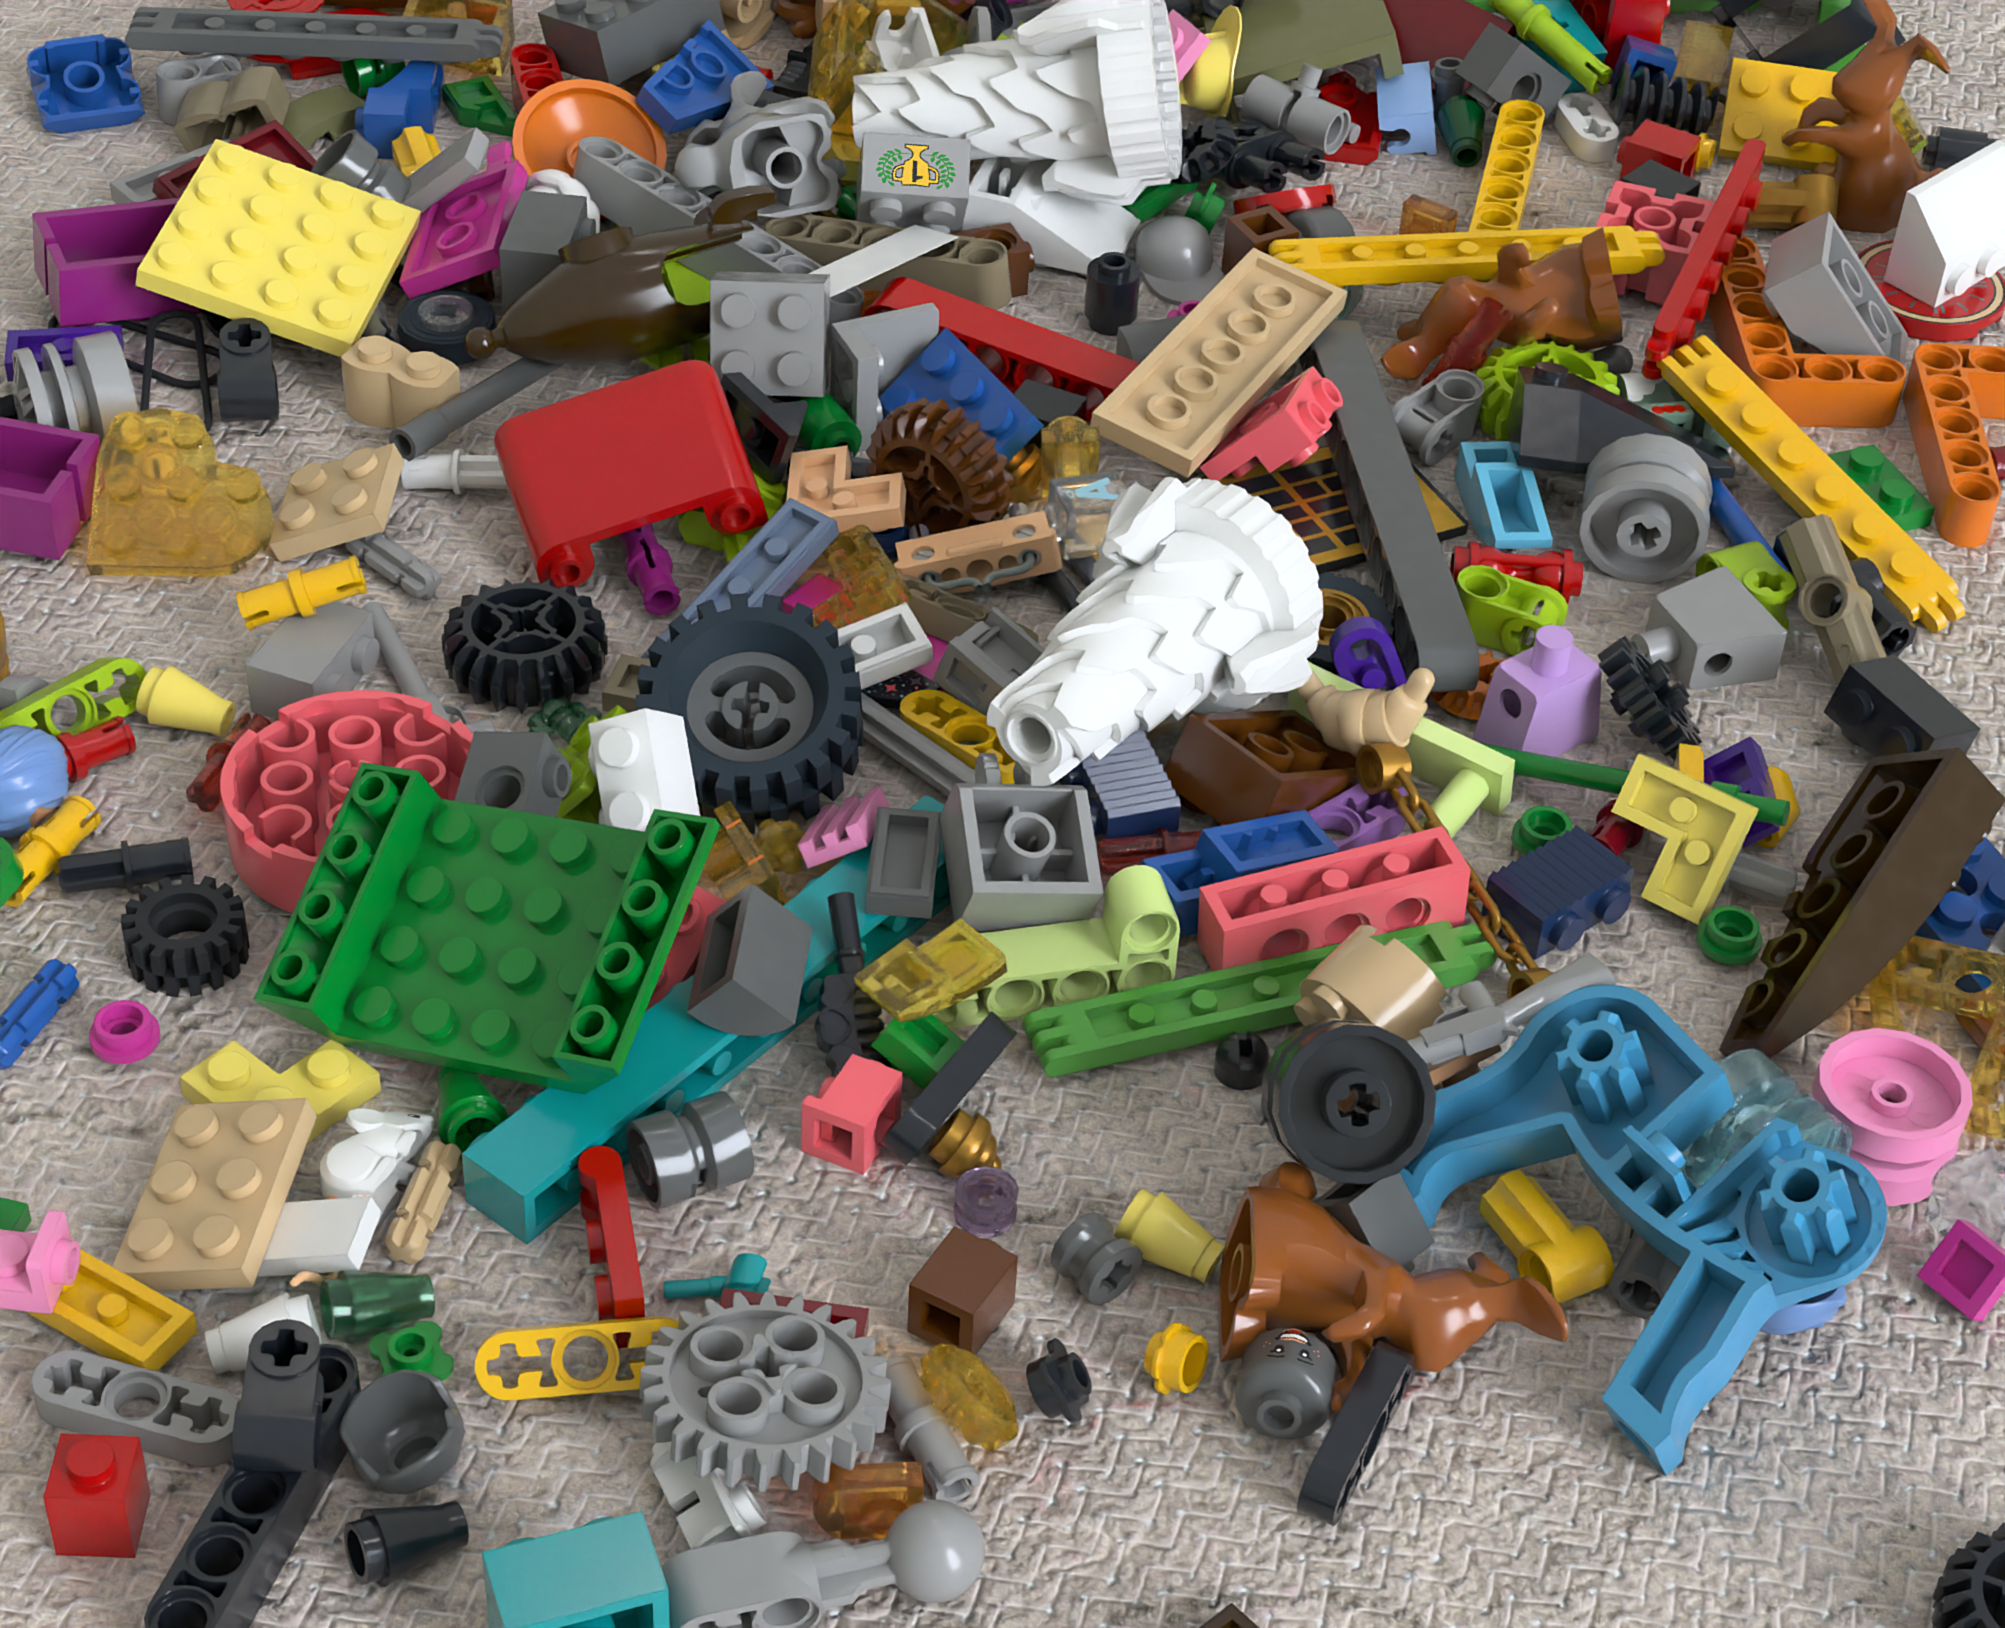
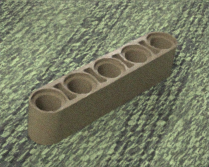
M800 214L785 218L771 217L764 225L765 232L822 266H826L906 229L904 227L810 214ZM954 235L959 238L856 285L864 295L878 296L886 284L893 278L905 277L995 310L1005 307L1012 298L1008 254L1005 245L995 240Z

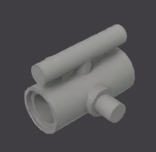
M1304 63L1298 81L1292 80L1291 86L1264 74L1258 75L1250 83L1243 97L1241 112L1245 119L1261 122L1266 128L1274 131L1286 130L1292 133L1299 143L1312 148H1319L1328 155L1334 154L1339 150L1344 141L1350 144L1355 143L1361 131V127L1358 124L1351 122L1348 110L1318 98L1320 90L1317 89V85L1323 69L1308 63Z

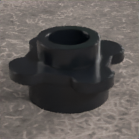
M1054 1338L1047 1341L1048 1354L1028 1363L1026 1368L1028 1386L1035 1403L1045 1416L1052 1419L1063 1414L1070 1423H1076L1082 1419L1081 1406L1089 1402V1394L1092 1391L1091 1379L1082 1359L1074 1352L1067 1354L1063 1343L1059 1339Z

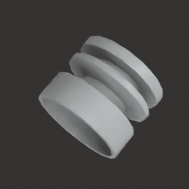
M113 331L74 338L72 343L73 365L66 367L52 343L42 344L43 371L39 372L33 353L28 347L13 350L14 379L12 392L20 421L99 434L103 457L127 452L124 443L125 435L130 429L141 423L128 365L121 345Z

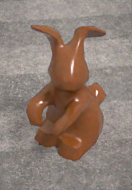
M1863 0L1877 25L1874 37L1852 61L1833 77L1831 93L1836 99L1819 97L1803 109L1797 128L1786 132L1782 136V143L1790 147L1798 142H1812L1833 148L1837 152L1835 163L1822 162L1811 174H1824L1838 180L1837 225L1840 229L1853 232L1885 233L1898 227L1906 192L1945 170L1940 167L1932 172L1921 169L1908 144L1893 124L1890 114L1891 107L1900 95L1908 71L1916 60L1923 59L1930 62L1945 74H1949L1951 68L1938 48L1920 33L1897 47L1894 38L1897 17L1886 0ZM1821 121H1830L1839 126L1828 127L1815 125L1820 123Z
M1603 227L1584 236L1582 243L1561 245L1532 264L1529 251L1523 243H1510L1503 246L1497 252L1498 270L1487 283L1477 282L1466 274L1448 278L1434 294L1420 318L1413 319L1399 327L1397 336L1402 342L1394 344L1381 357L1380 360L1383 367L1393 378L1406 381L1416 380L1433 359L1447 352L1466 349L1487 336L1515 346H1526L1534 340L1548 342L1553 340L1558 346L1567 347L1573 344L1575 350L1583 351L1622 342V319Z
M1284 1162L1264 1174L1259 1186L1247 1187L1237 1205L1227 1233L1220 1267L1218 1301L1220 1362L1242 1358L1247 1345L1266 1330L1297 1328L1305 1332H1321L1337 1355L1341 1378L1335 1381L1332 1402L1333 1411H1340L1368 1359L1373 1340L1378 1337L1384 1336L1395 1347L1414 1354L1416 1360L1413 1371L1440 1372L1474 1345L1498 1321L1517 1322L1539 1335L1563 1343L1568 1339L1567 1320L1562 1307L1546 1287L1532 1277L1523 1276L1511 1280L1507 1272L1482 1252H1475L1467 1259L1472 1272L1464 1269L1442 1268L1413 1276L1397 1261L1356 1240L1330 1213L1312 1201L1317 1195L1314 1178L1311 1171L1299 1163Z

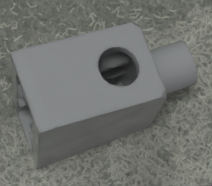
M1723 566L1658 593L1652 600L1646 631L1633 635L1631 642H1636L1643 655L1647 653L1653 663L1661 659L1668 664L1672 674L1685 688L1699 690L1776 678L1788 632L1726 566Z

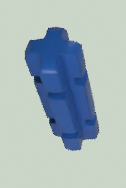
M56 958L48 960L33 977L35 981H29L0 1015V1070L10 1068L24 1052L20 1045L23 1047L29 1046L61 1007L56 1002L64 1004L79 987V981L75 976L77 970L70 963L63 964Z

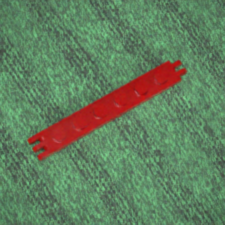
M1749 139L1745 142L1654 322L1653 332L1646 344L1645 359L1641 372L1647 379H1661V369L1656 366V362H1661L1667 355H1671L1674 358V351L1683 345L1690 346L1696 322L1701 323L1704 318L1710 293L1715 294L1717 292L1723 267L1729 266L1731 263L1737 238H1743L1750 212L1755 213L1763 190V182L1759 181L1758 177L1761 173L1762 159L1766 149V143L1762 140Z

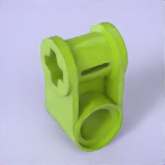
M1750 541L1705 553L1699 558L1696 563V577L1716 568L1726 566L1788 632L1789 620L1785 613L1787 602L1795 595L1796 580L1792 574L1784 570L1769 555L1763 544L1758 541Z
M1471 565L1463 568L1458 574L1456 588L1477 644L1515 656L1534 647L1536 633L1541 627L1547 625L1562 627L1568 616V605L1565 598L1557 590L1549 586L1537 585L1484 565ZM1542 601L1544 604L1538 616H1536L1534 610L1538 602ZM1534 631V638L1531 644L1526 645L1525 642L1530 632Z

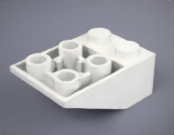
M1011 157L986 158L969 184V199L962 231L1011 223L1021 238L1030 243L1036 267L1063 269L1079 273L1086 278L1088 264L1093 259L1108 252L1126 253L1140 228L1141 220L1137 219L1120 205L1074 198L1059 191H1044L1042 175L1056 161L1055 159L1011 163Z

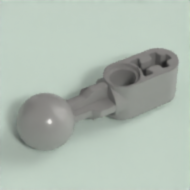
M925 1500L915 1503L902 1511L890 1526L886 1538L857 1545H850L840 1539L809 1545L797 1533L773 1531L686 1550L671 1557L662 1566L669 1590L670 1628H813L822 1618L823 1610L852 1604L862 1591L896 1584L908 1596L923 1602L939 1603L949 1601L965 1593L977 1580L984 1564L985 1544L977 1522L962 1507L944 1500Z

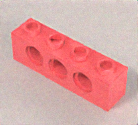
M1444 826L1202 886L1199 887L1197 944L1211 970L1217 971L1339 944L1360 925H1370L1378 928L1371 936L1440 921H1449L1453 928L1462 926L1465 920L1471 868Z

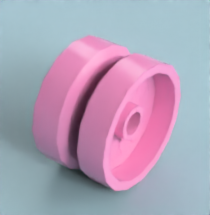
M1883 1028L1850 1032L1832 1042L1819 1061L1812 1085L1813 1095L1806 1105L1800 1133L1802 1140L1852 1157L1865 1166L1879 1183L1886 1206L1920 1202L1940 1190L1951 1170L1958 1149V1140L1965 1129L1973 1105L1971 1082L1957 1060L1937 1044L1912 1033Z

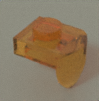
M922 1461L855 1464L854 1468L850 1471L830 1462L829 1481L821 1483L817 1479L814 1480L812 1490L813 1514L817 1523L825 1532L838 1539L873 1538L879 1540L886 1538L888 1530L896 1517L909 1506L923 1501Z

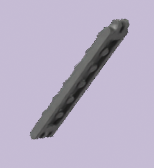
M139 7L135 11L125 37V42L134 50L179 51L181 54L189 56L206 52L229 53L234 57H249L259 54L279 55L285 59H299L304 56L330 57L336 61L365 58L380 59L386 63L418 60L430 61L437 65H448L454 62H475L478 58L497 57L501 51L504 32L497 25H484L477 19Z

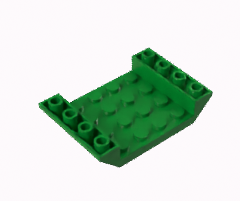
M362 762L253 999L259 1005L348 1048L585 1095L619 1076L720 824L716 818L654 809L644 832L441 799L419 771Z

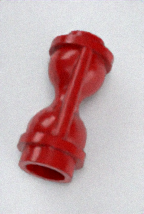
M1472 541L1468 542L1467 547L1454 546L1452 549L1450 571L1455 585L1458 574L1463 568L1471 565H1484L1537 585L1549 586L1557 590L1565 598L1567 605L1570 596H1580L1583 581V563L1573 561L1572 549H1561L1560 552L1545 551L1535 556L1503 553L1492 546L1479 547L1478 542Z

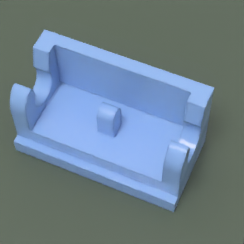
M1429 61L1402 64L1404 74L1389 79L1384 78L1381 67H1375L1379 129L1383 131L1404 129L1410 134L1403 141L1393 140L1387 142V151L1392 154L1427 152V156L1437 155Z

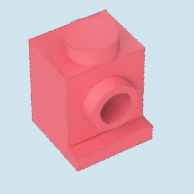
M852 1054L836 1077L828 1076L824 1080L817 1097L808 1094L802 1102L801 1151L864 1175L883 1147L880 1142L901 1118L903 1072L887 1067L878 1061L868 1060Z

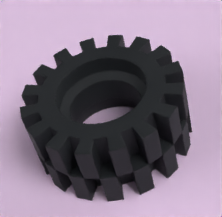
M193 874L181 875V884L172 885L170 878L167 877L158 880V891H153L147 885L138 891L140 901L130 898L125 905L126 914L121 915L128 968H131L132 977L138 983L145 980L146 989L156 993L162 985H165L166 996L178 997L180 988L189 987L190 997L202 995L201 985L209 983L214 991L223 987V974L234 980L241 973L240 964L247 963L249 958L248 948L250 946L243 901L239 895L234 896L231 886L224 883L217 888L216 879L204 876L200 885L194 884ZM187 931L204 932L189 939H168L170 936Z

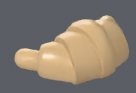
M1418 668L1413 671L1406 684H1402L1394 690L1382 691L1381 689L1363 688L1342 691L1331 684L1324 686L1313 672L1309 680L1303 686L1296 688V690L1307 703L1306 709L1315 727L1321 732L1327 746L1342 752H1349L1353 757H1357L1359 749L1366 744L1392 742L1397 747H1405L1410 743L1411 734L1427 710L1428 705L1425 700L1434 686L1435 678L1429 669Z

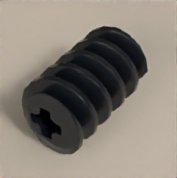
M1624 61L1613 83L1609 107L1613 109L1614 123L1618 126L1628 113L1632 114L1633 130H1637L1645 119H1650L1663 125L1668 124L1670 127L1678 130H1689V133L1699 136L1700 133L1707 132L1712 122L1719 100L1720 88L1715 87L1707 96L1706 85L1703 82H1696L1688 91L1687 80L1681 76L1676 77L1669 86L1668 75L1663 71L1657 72L1650 81L1649 69L1645 66L1638 67L1631 77L1630 64Z

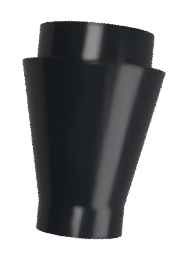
M455 1500L439 1505L364 1509L360 1519L348 1522L344 1529L345 1550L355 1578L362 1585L376 1581L381 1587L388 1586L451 1550L467 1546L469 1541V1530L465 1514L460 1504Z

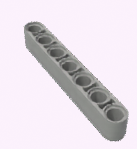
M591 136L585 137L579 142L572 178L578 180L586 187L590 194V199L596 204L600 214L621 227H631L636 236L668 228L694 225L696 214L701 209L709 206L712 201L711 198L699 191L684 189L676 177L616 141L604 137ZM752 223L750 224L754 229L742 233V239L737 242L677 260L709 281L718 271L808 274L823 267ZM856 286L830 297L829 351H831L832 323L860 318L865 296Z

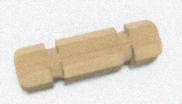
M435 1140L425 1146L418 1162L421 1167L414 1171L396 1210V1214L399 1217L391 1221L384 1237V1243L387 1246L385 1253L394 1262L402 1260L412 1265L423 1258L430 1242L426 1237L434 1233L452 1192L449 1187L456 1183L463 1167L460 1159L462 1152L457 1145L453 1143L445 1145Z

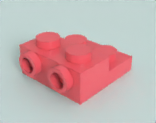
M1312 366L1254 406L1202 462L1200 469L1209 480L1219 481L1230 473L1235 479L1240 478L1259 462L1264 465L1269 473L1286 462L1291 467L1298 466L1319 448L1316 440L1332 427L1333 424L1329 418L1334 411L1343 405L1340 391L1331 380L1322 378Z

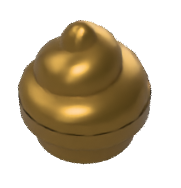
M961 1108L957 1109L945 1122L927 1150V1154L939 1162L937 1170L953 1179H962L969 1174L973 1177L981 1178L990 1173L998 1174L1002 1169V1162L996 1154L997 1140L991 1133L992 1125L990 1121L980 1113L971 1116Z

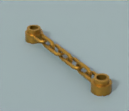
M1392 742L1366 744L1359 749L1356 757V773L1358 781L1366 793L1373 795L1388 792L1413 833L1443 826L1429 803L1419 796L1416 786L1410 779L1412 772L1411 759L1403 747H1397ZM1402 784L1409 795L1402 796L1398 791ZM1419 807L1429 820L1424 828L1420 826L1413 816ZM1465 859L1471 868L1466 909L1476 924L1479 925L1483 937L1492 946L1495 955L1505 962L1511 974L1507 986V998L1510 999L1554 972L1537 966L1513 926L1507 919L1501 917L1497 905L1486 891L1483 882ZM1481 900L1490 914L1483 916L1474 902ZM1500 928L1503 929L1511 941L1506 951L1494 936L1499 932ZM1523 962L1528 970L1520 971L1516 964Z

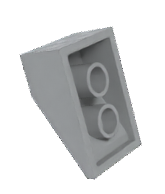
M1829 211L1772 239L1769 261L1766 264L1767 273L1765 285L1762 289V298L1773 317L1781 316L1791 333L1827 354L1887 356L1897 360L1905 367L1908 334Z

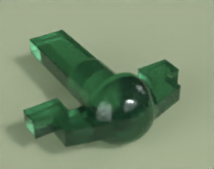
M559 698L551 699L542 706L541 710L529 718L527 726L530 728L529 732H546L549 737L551 734L557 733L570 745L573 735L582 725V722L592 715L600 720L602 713L596 707L586 708L580 701L568 702Z

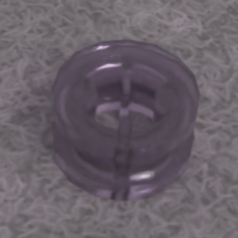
M981 1166L964 1172L956 1181L953 1214L956 1223L962 1230L977 1237H995L1009 1231L1014 1225L1017 1216L1019 1189L1016 1180L1008 1172L997 1167ZM979 1198L993 1199V1205H979Z

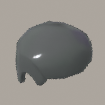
M403 1369L376 1378L352 1398L340 1421L339 1432L355 1468L366 1483L373 1489L382 1490L386 1494L407 1495L433 1485L457 1463L465 1429L457 1404L438 1377L432 1373Z

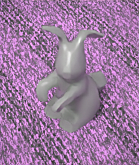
M758 71L738 74L730 85L729 100L731 106L724 119L712 121L705 118L689 132L683 149L678 153L674 169L678 181L684 189L698 191L706 187H715L724 192L746 186L768 185L775 192L776 204L758 209L757 216L785 218L811 212L826 211L837 204V193L840 189L837 180L846 175V165L843 160L837 158L822 160L823 155L831 147L832 141L830 136L832 130L830 128L835 122V115L826 101L801 97L768 104L764 108L755 107L753 105L757 102L767 85L765 75Z

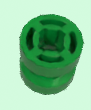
M365 58L341 61L345 83L349 91L357 97L367 96L369 87L378 88L383 86L406 67L405 61L386 63L380 59Z

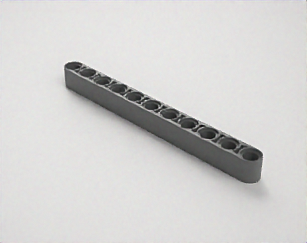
M1334 319L1301 354L1299 359L1303 372L1313 366L1322 378L1331 380L1342 395L1343 405L1332 413L1329 420L1333 425L1324 436L1329 445L1378 596L1385 599L1388 603L1387 608L1389 612L1392 611L1394 631L1392 638L1407 680L1415 669H1429L1435 678L1434 686L1430 692L1474 691L1479 678L1477 643L1358 319Z

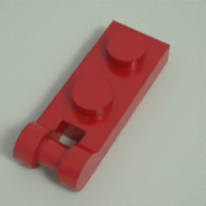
M591 1147L579 1157L578 1172L580 1183L583 1186L580 1193V1210L583 1219L586 1220L585 1232L590 1265L603 1263L605 1275L594 1276L593 1278L598 1321L645 1317L643 1286L622 1160L619 1153L610 1147ZM630 1332L614 1333L618 1349L627 1348Z

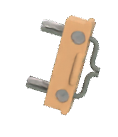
M1014 503L1008 510L1009 518L933 535H929V530L925 525L919 524L922 536L919 538L914 525L909 530L910 540L895 543L899 561L894 563V570L897 574L920 579L954 594L974 590L981 592L983 589L990 590L992 586L1006 584L1009 581L1055 572L1062 568V560L1056 530L1049 528L1045 510L1029 514L1028 507L1024 503H1019L1021 516H1018Z

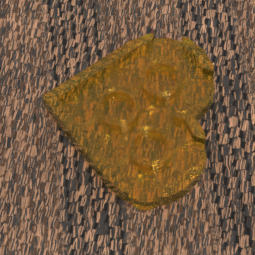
M156 408L136 413L123 412L112 419L109 427L110 432L103 438L96 463L87 567L90 575L181 577L231 575L239 572V565L254 558L261 548L264 551L267 549L275 524L270 497L262 486L259 475L251 468L218 462L214 441L206 431L204 422L199 416L165 408Z

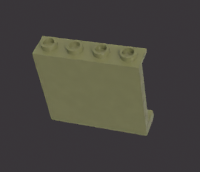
M1244 0L1242 7L1239 9L1242 17V31L1233 73V91L1229 112L1232 121L1240 122L1234 96L1245 93L1250 83L1258 75L1264 74L1280 82L1288 81L1300 76L1304 63L1325 70L1376 55L1385 79L1404 74L1396 32L1384 1ZM1197 12L1191 14L1193 25L1203 34L1211 33L1217 18L1207 13L1200 16L1197 15Z

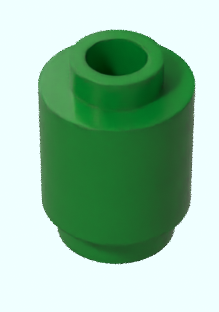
M826 393L823 397L798 396L793 401H806L808 403L797 438L802 448L817 450L847 445L848 450L853 451V457L856 456L862 443L861 431L833 396Z

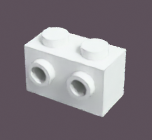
M644 708L588 724L591 738L588 759L591 770L598 780L602 804L599 812V824L645 832L654 809L700 816L683 716Z

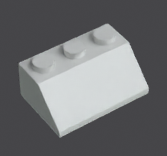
M2001 140L1995 141L1906 192L1883 281L1936 308L1952 297L1963 294L1967 288L1982 279L1993 276L1999 269L2005 266V142Z

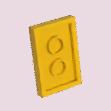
M1733 57L1717 156L1737 159L1747 140L1759 139L1766 143L1765 154L1762 159L1763 163L1814 170L1822 162L1835 163L1837 152L1833 148L1812 142H1798L1788 147L1782 143V136L1786 132L1797 128L1803 109L1819 97L1836 99L1831 92L1833 77L1838 72ZM1821 121L1815 126L1835 127L1839 125L1830 121Z

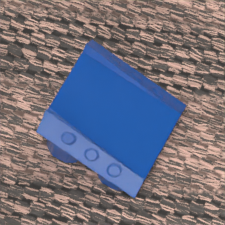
M103 34L46 41L43 46L37 47L29 53L26 70L44 129L63 134L127 125L145 114L139 84L135 81L132 72L130 49L123 40L115 37H105Z

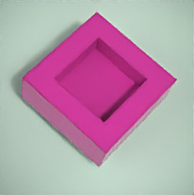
M1958 1219L1916 1276L1973 1321L1982 1322L2005 1292V1249L1970 1221Z

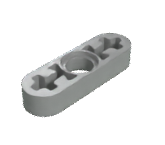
M64 1350L51 1354L43 1359L33 1371L31 1385L38 1414L46 1423L80 1434L140 1437L142 1451L198 1467L218 1466L232 1459L233 1424L238 1400L225 1390L79 1350ZM74 1383H81L83 1388L73 1385ZM55 1390L65 1391L63 1395L56 1394ZM148 1397L159 1402L157 1409L144 1418L127 1419L117 1413L124 1403L134 1398ZM95 1401H99L100 1405L96 1406ZM181 1410L182 1415L176 1414V1411ZM213 1421L221 1422L222 1427L211 1425ZM195 1428L206 1431L204 1434L195 1433Z

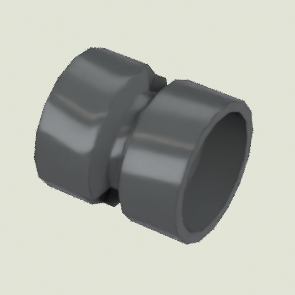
M353 129L337 138L318 158L311 170L312 173L343 182L354 188L394 200L400 204L411 187V180L389 160L379 163L377 161L378 150L357 130Z
M718 1091L685 1102L678 1117L670 1110L664 1109L628 1121L626 1125V1142L634 1174L646 1200L655 1209L659 1210L694 1198L697 1184L703 1183L708 1189L717 1190L749 1179L753 1175L754 1158L747 1128L735 1102L724 1091Z

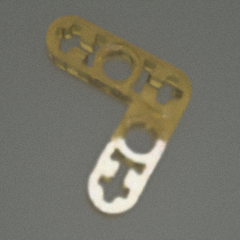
M856 525L840 532L823 551L824 558L843 589L813 608L814 628L827 619L836 629H840L903 603H909L911 599L910 590L866 525Z

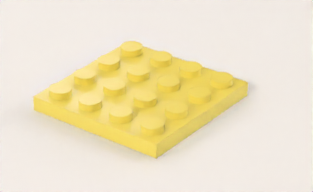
M215 139L138 267L136 286L232 320L239 318L257 319L262 321L272 334L341 357L360 340L418 228L421 211L394 200L354 188L343 182L303 170L292 164L252 152L241 146Z

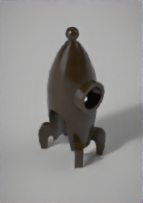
M768 185L746 186L727 190L718 194L710 202L709 206L701 209L696 214L694 225L668 228L634 236L631 227H621L587 236L563 246L558 250L561 264L557 265L526 289L508 307L495 329L489 330L481 326L469 330L464 341L467 352L473 358L484 360L490 358L495 353L496 348H504L506 351L518 356L543 362L596 366L640 359L709 335L710 301L698 305H685L676 301L668 293L663 283L662 266L741 240L742 233L754 229L749 222L757 219V210L776 204L775 192Z

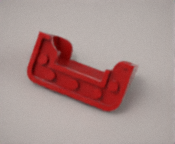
M682 361L515 416L505 421L497 429L494 437L497 457L540 584L553 579L556 588L560 589L568 585L577 587L591 576L595 567L594 556L590 547L591 543L703 507L710 526L718 532L725 534L742 533L763 526L769 520L719 377L714 368L705 361Z

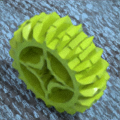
M1534 340L1526 346L1509 344L1507 349L1501 347L1494 348L1491 356L1482 358L1480 367L1476 372V375L1483 381L1485 386L1478 422L1481 423L1482 432L1495 434L1496 441H1509L1505 428L1518 366L1534 368L1537 362L1560 364L1568 368V373H1574L1619 396L1620 389L1617 387V376L1608 372L1607 363L1594 361L1592 352L1579 353L1575 351L1573 344L1562 347L1556 345L1553 340L1549 344H1539Z

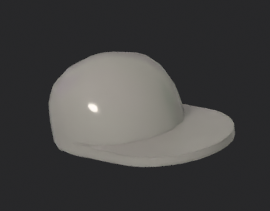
M1178 215L1164 216L1152 220L1142 228L1136 241L1134 261L1141 269L1140 277L1151 293L1160 300L1177 306L1189 300L1201 302L1225 277L1213 258L1212 243L1207 229L1196 220Z

